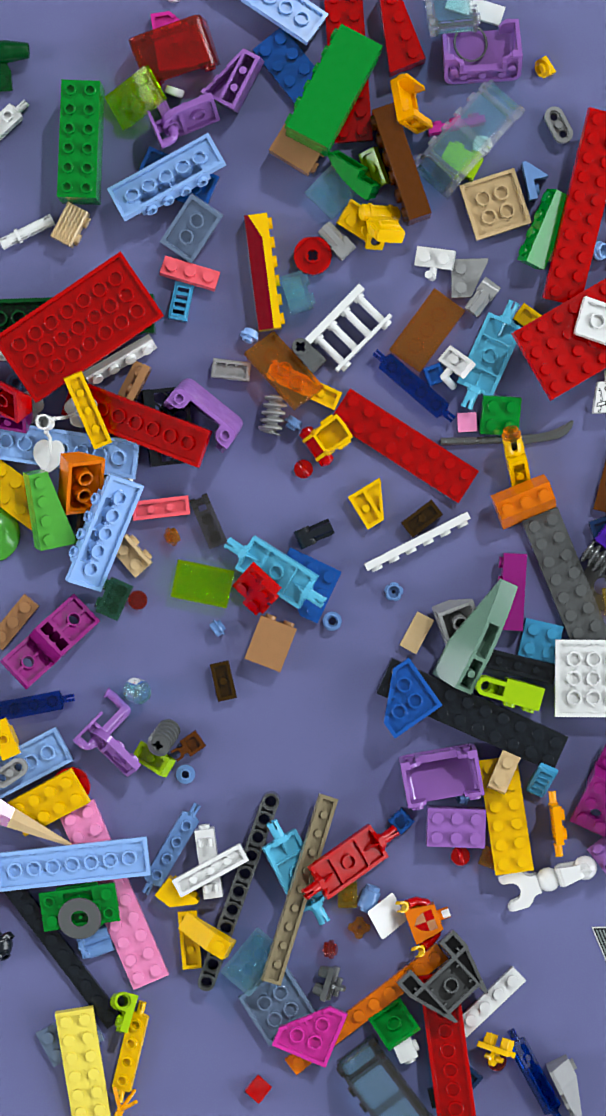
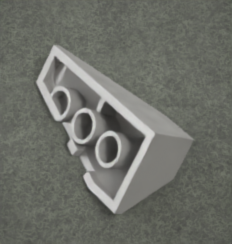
M473 599L448 600L432 606L445 646L452 635L476 608Z
M565 1054L546 1063V1066L570 1116H582L577 1075L574 1071L577 1067L573 1058L568 1059Z

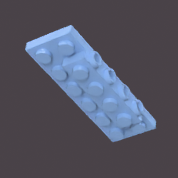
M209 133L107 188L122 218L124 221H127L141 212L143 215H153L157 212V208L162 205L169 206L173 204L175 198L189 195L191 189L197 186L204 187L208 184V180L211 179L210 174L226 166V163Z
M108 473L102 490L98 489L97 493L92 494L90 511L87 510L85 512L83 528H79L76 533V538L78 539L76 545L70 548L69 556L72 564L65 578L67 582L99 592L102 591L144 486L142 484Z

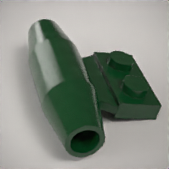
M0 40V91H13L12 71L7 63L29 59V43Z

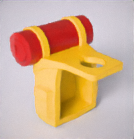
M337 414L327 416L320 422V426L315 429L312 426L303 428L299 434L302 442L305 443L321 467L331 464L334 459L332 453L336 449L341 450L346 447L353 438L346 424Z

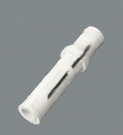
M48 214L23 228L14 229V232L0 238V244L6 250L54 226L55 223L51 215Z

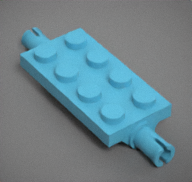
M508 300L507 306L500 316L488 312L468 356L476 365L464 379L459 376L456 382L468 389L461 406L466 407L468 401H470L467 409L472 410L478 395L494 394L517 344L511 334L521 328V326L513 321L520 306L517 302H515L511 309L514 301Z
M256 535L252 537L248 545L243 546L232 537L227 540L228 544L225 543L224 548L238 555L239 561L235 567L236 570L244 573L255 562L282 587L277 593L279 597L294 607L300 609L306 599L319 608H322L323 602H326V597L313 590L319 575Z
M274 819L271 823L268 822L266 824L274 839L263 846L262 850L287 895L303 841L295 828L284 833L278 820ZM321 891L307 900L304 912L310 910L314 913L319 925L325 924V920L326 922L330 920L322 906L325 897Z

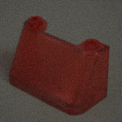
M193 15L131 37L128 40L146 88L151 89V91L161 89L165 80L196 69L205 70V72L213 71L216 69V66L220 65L207 20L201 15Z

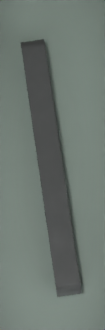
M274 791L264 794L244 849L245 853L249 850L255 851L257 857L249 859L246 863L238 866L217 925L218 930L230 937L233 935L262 853V847L265 845L270 831L266 826L267 823L260 822L259 816L267 814L271 823L279 805V795ZM268 796H273L276 799V803L268 805L265 799ZM260 832L264 838L261 841H255L253 834ZM247 868L251 874L248 877H243L240 874V870ZM240 886L244 889V893L236 895L234 888ZM233 904L238 908V911L230 913L227 907ZM229 923L231 929L224 931L221 928V924ZM209 952L198 979V986L203 991L213 989L223 960ZM216 959L219 964L216 967H211L208 961ZM209 977L212 983L205 985L202 982V978Z

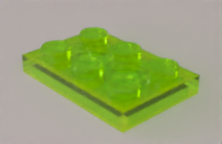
M148 65L143 66L105 96L122 130L129 129L147 115L146 111L149 110L151 112L167 99Z
M178 559L171 597L227 608L235 571Z

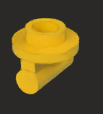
M547 56L535 62V71L539 77L546 78L556 73Z

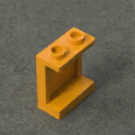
M407 73L399 74L396 78L390 80L397 121L416 135L433 128L432 120L420 113L416 94L425 90L424 85Z

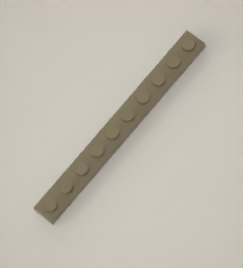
M318 794L261 977L263 981L281 986L307 903V899L303 896L305 893L302 894L301 889H304L314 880L307 866L321 857L339 799Z

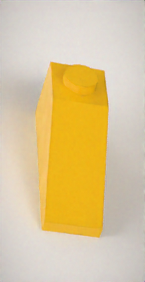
M190 912L186 913L178 928L203 949L221 960L228 958L237 941Z

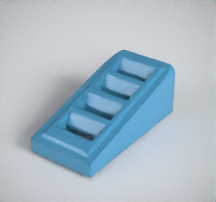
M175 281L168 319L182 322L188 321L194 285ZM178 288L189 289V293L178 291ZM177 295L186 296L187 300L178 299ZM175 303L186 304V307L175 306ZM174 309L184 311V315L174 313Z
M540 763L529 778L526 791L543 797L559 770Z

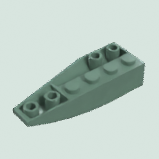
M500 578L449 639L432 672L433 675L456 689L472 694L503 630L518 588L517 585Z

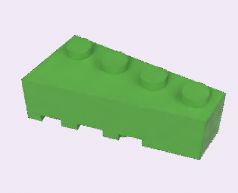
M42 469L23 472L35 548L43 551L76 544L77 540L48 472Z

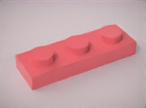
M165 256L160 276L215 292L220 272Z
M189 495L138 501L133 513V521L191 514Z

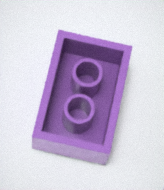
M427 805V847L485 848V807Z

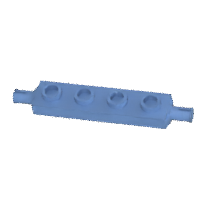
M194 802L189 812H181L150 864L151 875L144 876L147 883L142 890L146 895H149L153 886L161 887L198 825L199 820L195 815L201 807L199 804Z

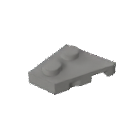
M488 258L455 259L454 268L451 271L452 298L472 297L488 263Z

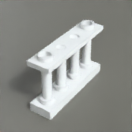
M360 284L305 338L310 345L313 343L319 344L339 364L335 368L337 372L340 370L344 372L352 364L350 360L381 328L385 330L392 323L390 321L392 318L390 313L384 318L364 298L363 292L365 289ZM353 302L359 303L379 323L372 331L350 311L349 306ZM340 315L342 317L345 316L366 337L359 345L337 325L336 319ZM327 329L329 331L332 330L352 350L345 359L323 339L324 336L322 334Z

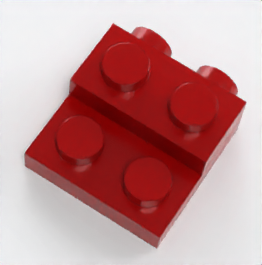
M255 562L232 585L245 598L242 603L255 615L259 612L263 615L270 607L267 603L269 602L272 605L279 597L277 593L282 588Z

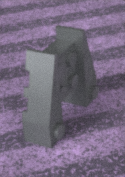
M451 929L437 942L451 957L424 983L411 969L406 971L396 983L408 997L457 1023L458 1021L451 1012L477 988L484 994H487L488 991L467 944Z

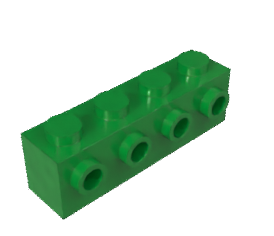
M547 189L544 192L539 209L534 214L533 223L526 233L527 237L524 244L519 249L517 260L534 269L545 270L555 246L567 197L565 193L557 189Z

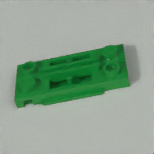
M89 882L61 886L53 891L39 893L44 932L61 929L58 923L60 908L65 902L73 898H86L97 905L101 912L100 926L104 923L121 920L115 882L102 884ZM76 911L72 914L71 920L75 925L83 926L88 922V916L83 911Z

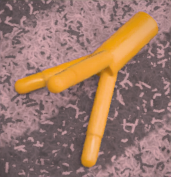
M113 1087L117 1104L114 1116H122L125 1110L138 1103L137 1100L129 1103L136 1093V1089H133L124 1103L121 1104L117 1088Z

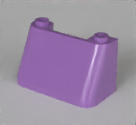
M506 19L499 24V30L484 31L488 42L485 55L475 62L464 61L454 50L453 39L460 26L453 22L441 23L443 70L446 83L467 84L513 81L521 76L523 54L519 19ZM460 30L456 37V48L459 54L468 60L479 58L485 49L483 34L480 31L461 32Z
M188 378L182 380L165 400L163 406L169 411L173 408L184 409L190 402L219 426L213 434L217 441L215 447L223 453L243 427L242 419L196 381Z
M475 744L456 745L399 757L408 809H423V805H426L428 801L462 795L469 797L470 800H476L485 795Z

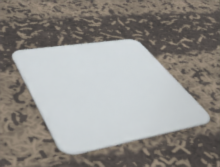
M393 893L389 894L368 911V915L381 939L386 938L407 920L404 913L397 912V910L401 909V906L395 904L397 899Z

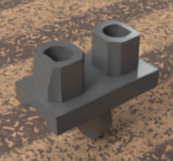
M320 967L318 976L326 980L324 985L316 983L312 993L320 997V1001H330L332 995L338 997L339 991L345 992L346 986L342 985L343 978L338 977L341 967Z

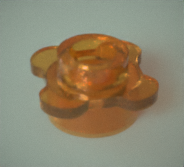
M174 527L165 529L164 537L167 543L174 547L177 545V542L181 541L180 536Z
M357 916L352 923L348 924V930L352 931L357 939H361L363 934L371 929L370 924H366L362 916Z

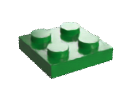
M483 395L479 433L503 435L506 432L519 431L522 398Z
M401 998L368 1019L388 1051L421 1030Z

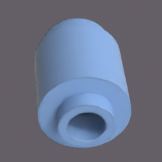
M366 883L365 887L362 888L357 904L361 911L368 913L370 909L378 904L381 895L380 887Z

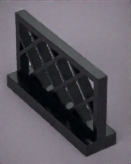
M176 387L142 390V404L156 409V405L159 411L162 410L170 414L163 408V404L160 406L155 402L154 393H162L168 398L169 395L165 392H172ZM188 403L186 409L182 410L186 412L187 418L185 421L192 423L190 403ZM176 408V410L172 413V416H174L179 409ZM148 448L150 467L184 463L174 460V458L170 461L162 462L161 453Z

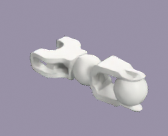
M580 856L575 861L559 863L554 866V869L547 867L541 869L538 873L519 872L499 875L498 880L503 885L514 883L520 888V895L508 903L509 911L514 912L528 908L533 903L534 897L541 894L542 890L549 892L557 889L559 885L560 887H566L580 879H591L597 872V864L589 856Z

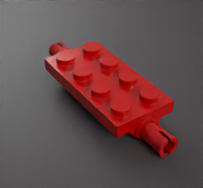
M367 824L307 866L314 881L304 889H301L302 894L305 893L303 896L309 900L321 891L325 899L329 900L388 858L385 847L388 842L399 836L397 828L391 825L381 834H377L372 826Z

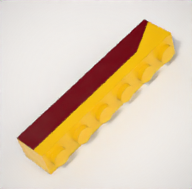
M267 213L244 215L259 332L282 329L281 325L285 324L284 313H280L279 305H283L281 294H277V286H280L279 275H275L274 267H278L277 256L272 255V248H275L274 236L270 237L269 229H273L272 217L268 218Z

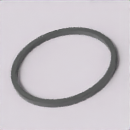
M468 24L456 31L453 46L456 54L461 59L467 62H475L485 55L488 42L484 31L480 27ZM464 27H475L484 36V52L475 60L465 59L456 48L457 34Z

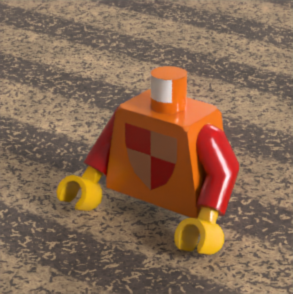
M416 896L405 901H396V905L402 906L397 912L405 913L416 945L419 944V946L412 947L411 951L418 950V955L415 958L423 957L425 951L432 947L441 936V931L443 930L441 921L451 917L449 909L446 906L436 910L434 902Z

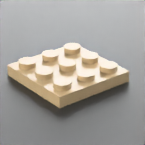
M515 168L459 185L476 241L532 223Z

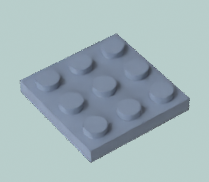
M288 966L286 967L281 986L261 981L238 996L269 1046L273 1043L279 1026L316 1012Z

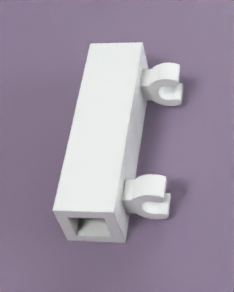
M210 824L198 825V828L194 831L199 865L218 855L214 826L210 827ZM221 876L202 886L204 900L223 897Z

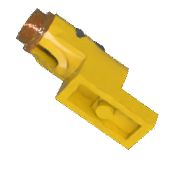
M507 426L503 429L502 441L511 487L530 480V473L521 431L517 426Z

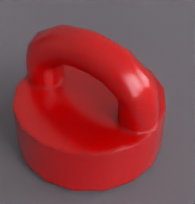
M299 460L294 466V472L299 478L306 479L312 475L313 466L307 460Z
M455 847L451 852V859L456 865L463 866L468 863L470 853L467 848Z

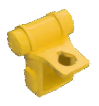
M368 203L362 204L359 207V218L362 221H366L367 224L366 249L382 250L385 242H403L405 231L398 223L401 213L397 206ZM374 238L379 243L372 245L371 239Z

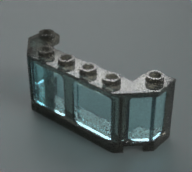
M374 1034L337 1060V1072L346 1080L349 1086L347 1089L354 1098L357 1096L360 1100L359 1105L365 1113L369 1112L371 1116H433L385 1054V1050L381 1048L378 1043L379 1040Z

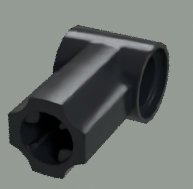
M325 519L312 526L308 525L295 531L294 535L302 550L317 543L316 541L331 536L335 532L329 519Z

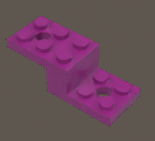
M73 594L34 628L29 636L0 662L27 690L92 630L100 620ZM69 616L76 617L78 623H70ZM23 659H30L32 662V666H25L23 664Z
M606 744L588 775L587 787L570 817V822L603 837L606 836ZM593 809L600 810L601 814L595 816L592 815L590 811Z

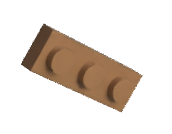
M26 594L20 598L0 623L1 650L7 647L39 608V605Z

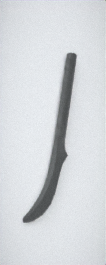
M574 420L548 432L522 435L523 444L561 438L571 430ZM502 436L440 438L441 445L503 444Z

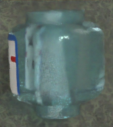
M131 678L123 687V696L129 702L142 705L151 697L150 684L139 678Z

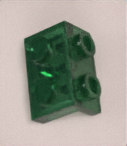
M111 577L110 580L106 579L102 588L105 592L102 597H98L94 606L97 608L96 612L118 621L134 586L115 577Z

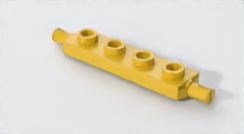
M139 1000L137 1011L133 1013L128 1032L124 1034L112 1087L115 1086L118 1090L120 1103H123L125 1092L132 1091L149 1021V1016L144 1013L147 1002Z

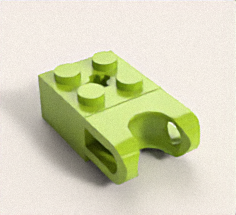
M481 675L475 686V690L479 694L501 700L503 705L515 708V705L521 706L520 709L529 713H533L534 710L539 711L545 688L506 676L502 680ZM488 681V688L481 689V684Z

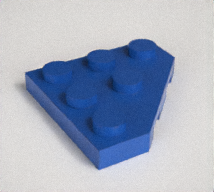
M290 547L287 556L319 575L313 590L326 597V602H323L324 605L322 608H319L306 599L301 608L298 609L300 616L318 623L342 571Z
M409 657L393 668L384 716V724L393 737L397 738L442 706Z

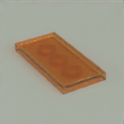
M434 288L389 351L420 373L465 310Z
M275 331L244 353L247 359L294 411L324 388Z

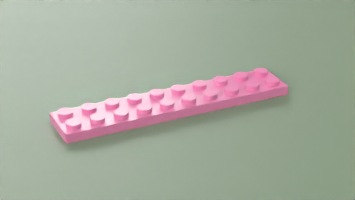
M94 799L60 818L68 839L72 844L112 840ZM129 879L94 881L99 884L116 883L121 920L108 922L105 925L133 990L168 976V969Z

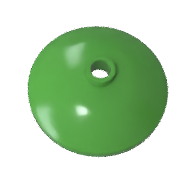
M0 508V561H2L16 550L20 541V527L14 517Z

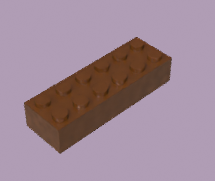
M394 102L373 109L372 115L369 116V122L372 131L376 130L377 132L375 140L378 149L383 150L382 161L384 167L389 168L388 178L391 186L395 185L394 196L397 204L401 203L400 213L403 222L407 221L409 226L430 219L432 212L403 126L397 121Z

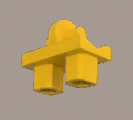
M486 1032L483 1041H478L477 1046L491 1051V1053L486 1052L484 1055L488 1059L490 1066L494 1067L497 1063H503L504 1058H501L500 1055L515 1058L516 1053L512 1051L514 1046L513 1040L502 1037L499 1047L496 1046L498 1035Z

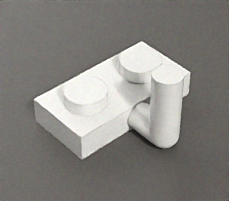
M417 246L414 265L430 268L429 271L425 272V277L430 281H434L437 269L453 271L456 251Z
M451 345L438 359L441 364L447 367L440 375V378L451 390H454L457 384L449 376L454 372L464 379L476 365L471 359Z

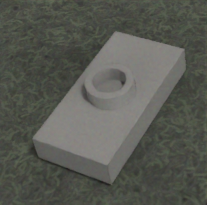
M213 358L211 378L249 382L252 363Z

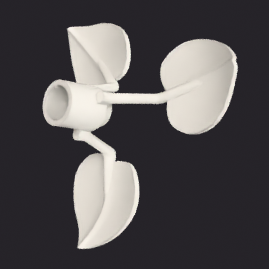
M32 398L33 420L31 423L35 422L36 426L44 430V434L48 437V440L43 439L35 444L33 456L39 467L48 473L60 465V455L65 453L63 443L58 440L52 441V437L49 434V430L55 426V421L70 418L73 426L84 427L72 398L64 405L68 415L58 417L40 414L44 408V401L42 399L40 402L35 403Z

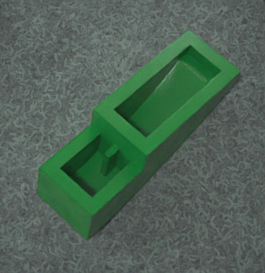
M339 150L329 152L328 158L333 167L354 192L365 200L376 198L381 184L366 175L368 167Z

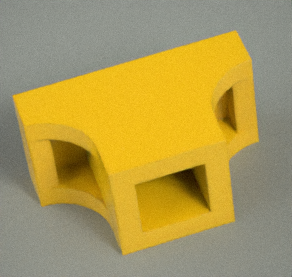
M7 718L0 720V756L3 761L21 753L18 737Z

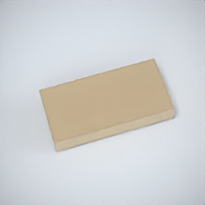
M417 611L399 645L417 654L434 620Z

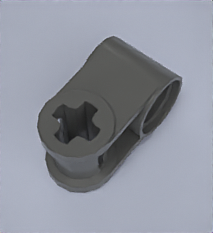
M298 338L293 342L292 352L312 374L327 361L307 340ZM297 343L300 345L303 343L305 345L304 352L301 350L296 351Z

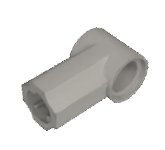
M330 221L318 231V234L329 244L333 253L341 261L356 249L347 236H343Z
M485 277L475 290L476 293L466 304L465 309L478 318L501 287Z

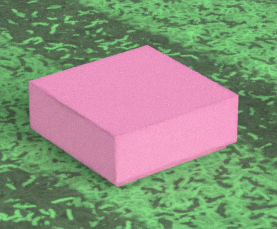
M476 412L457 413L458 433L477 432Z

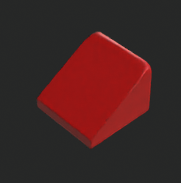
M258 1074L245 1088V1092L259 1104L271 1090L272 1086Z

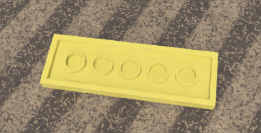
M93 1005L55 1011L71 1115L111 1116Z

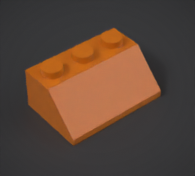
M79 451L61 453L58 498L66 515L90 511L92 494L97 493L98 489L102 490L104 485L105 459L103 457Z
M544 474L490 495L503 530L556 507V499L552 487Z

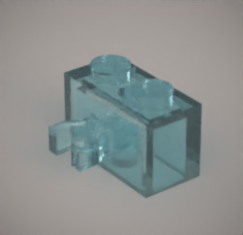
M301 270L281 276L280 280L291 316L312 310V304L316 302L313 292L309 293L307 286L310 285L307 274L303 275Z

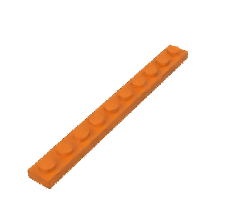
M435 943L425 951L423 957L415 958L347 1010L346 1013L348 1015L336 1044L367 1022L370 1017L405 993L396 981L406 971L411 969L419 978V975L431 973L448 960V957L438 944ZM293 1054L285 1058V1061L296 1075L312 1064V1062Z

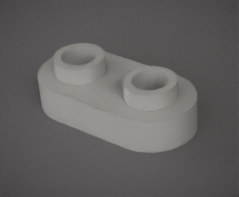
M559 107L547 109L544 121L554 140L559 144L568 143L573 136V130L563 111ZM556 115L557 120H551L550 116ZM562 131L566 133V137L564 138L560 137L559 133Z
M14 758L0 768V775L6 776L5 781L0 780V788L7 787L27 773L28 763L26 760ZM16 764H21L22 769L17 770L15 768Z

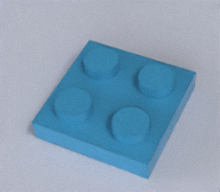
M525 618L517 655L555 664V639H561L564 626Z

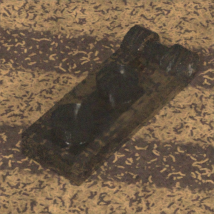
M202 494V497L196 500L195 498L189 500L209 549L226 543V536L208 494ZM205 504L207 509L200 512L199 506Z

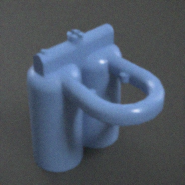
M106 925L99 927L98 931L89 938L76 939L79 946L78 951H81L83 959H91L115 950Z

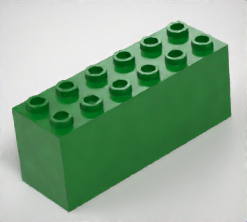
M343 24L340 25L339 29L335 28L330 37V45L324 47L321 53V62L315 64L312 70V79H307L303 87V96H298L294 104V113H289L284 127L286 129V136L326 157L378 62L383 46Z
M61 79L57 197L62 204L70 202L72 204L101 205L105 89L101 81Z

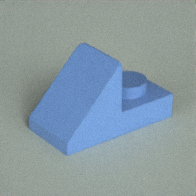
M524 161L521 163V169L529 203L538 199L537 195H540L539 185L535 184V181L545 180L549 175Z

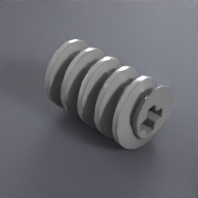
M272 394L264 396V399L269 401V403H263V407L267 410L261 411V414L266 418H260L259 421L264 425L258 426V429L264 433L281 436L276 430H282L283 427L279 426L278 423L284 422V420L279 416L286 414L281 408L287 407V404L282 401L289 398Z

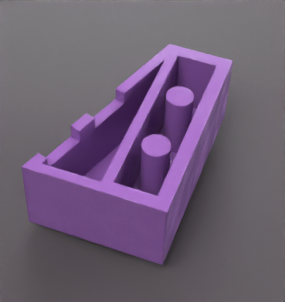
M243 48L226 65L227 67L219 75H216L213 78L214 80L200 92L203 95L211 92L215 102L238 113L264 64V60Z

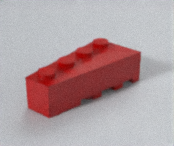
M379 0L389 77L424 64L426 57L403 0Z

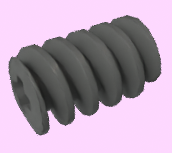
M594 540L582 553L581 561L583 562L588 559L587 566L589 567L594 564L593 571L595 572L600 569L599 576L601 577L606 574V550L599 552L601 545L593 547Z
M171 719L161 721L148 738L147 746L150 752L156 756L166 755L178 739L181 732L179 725Z

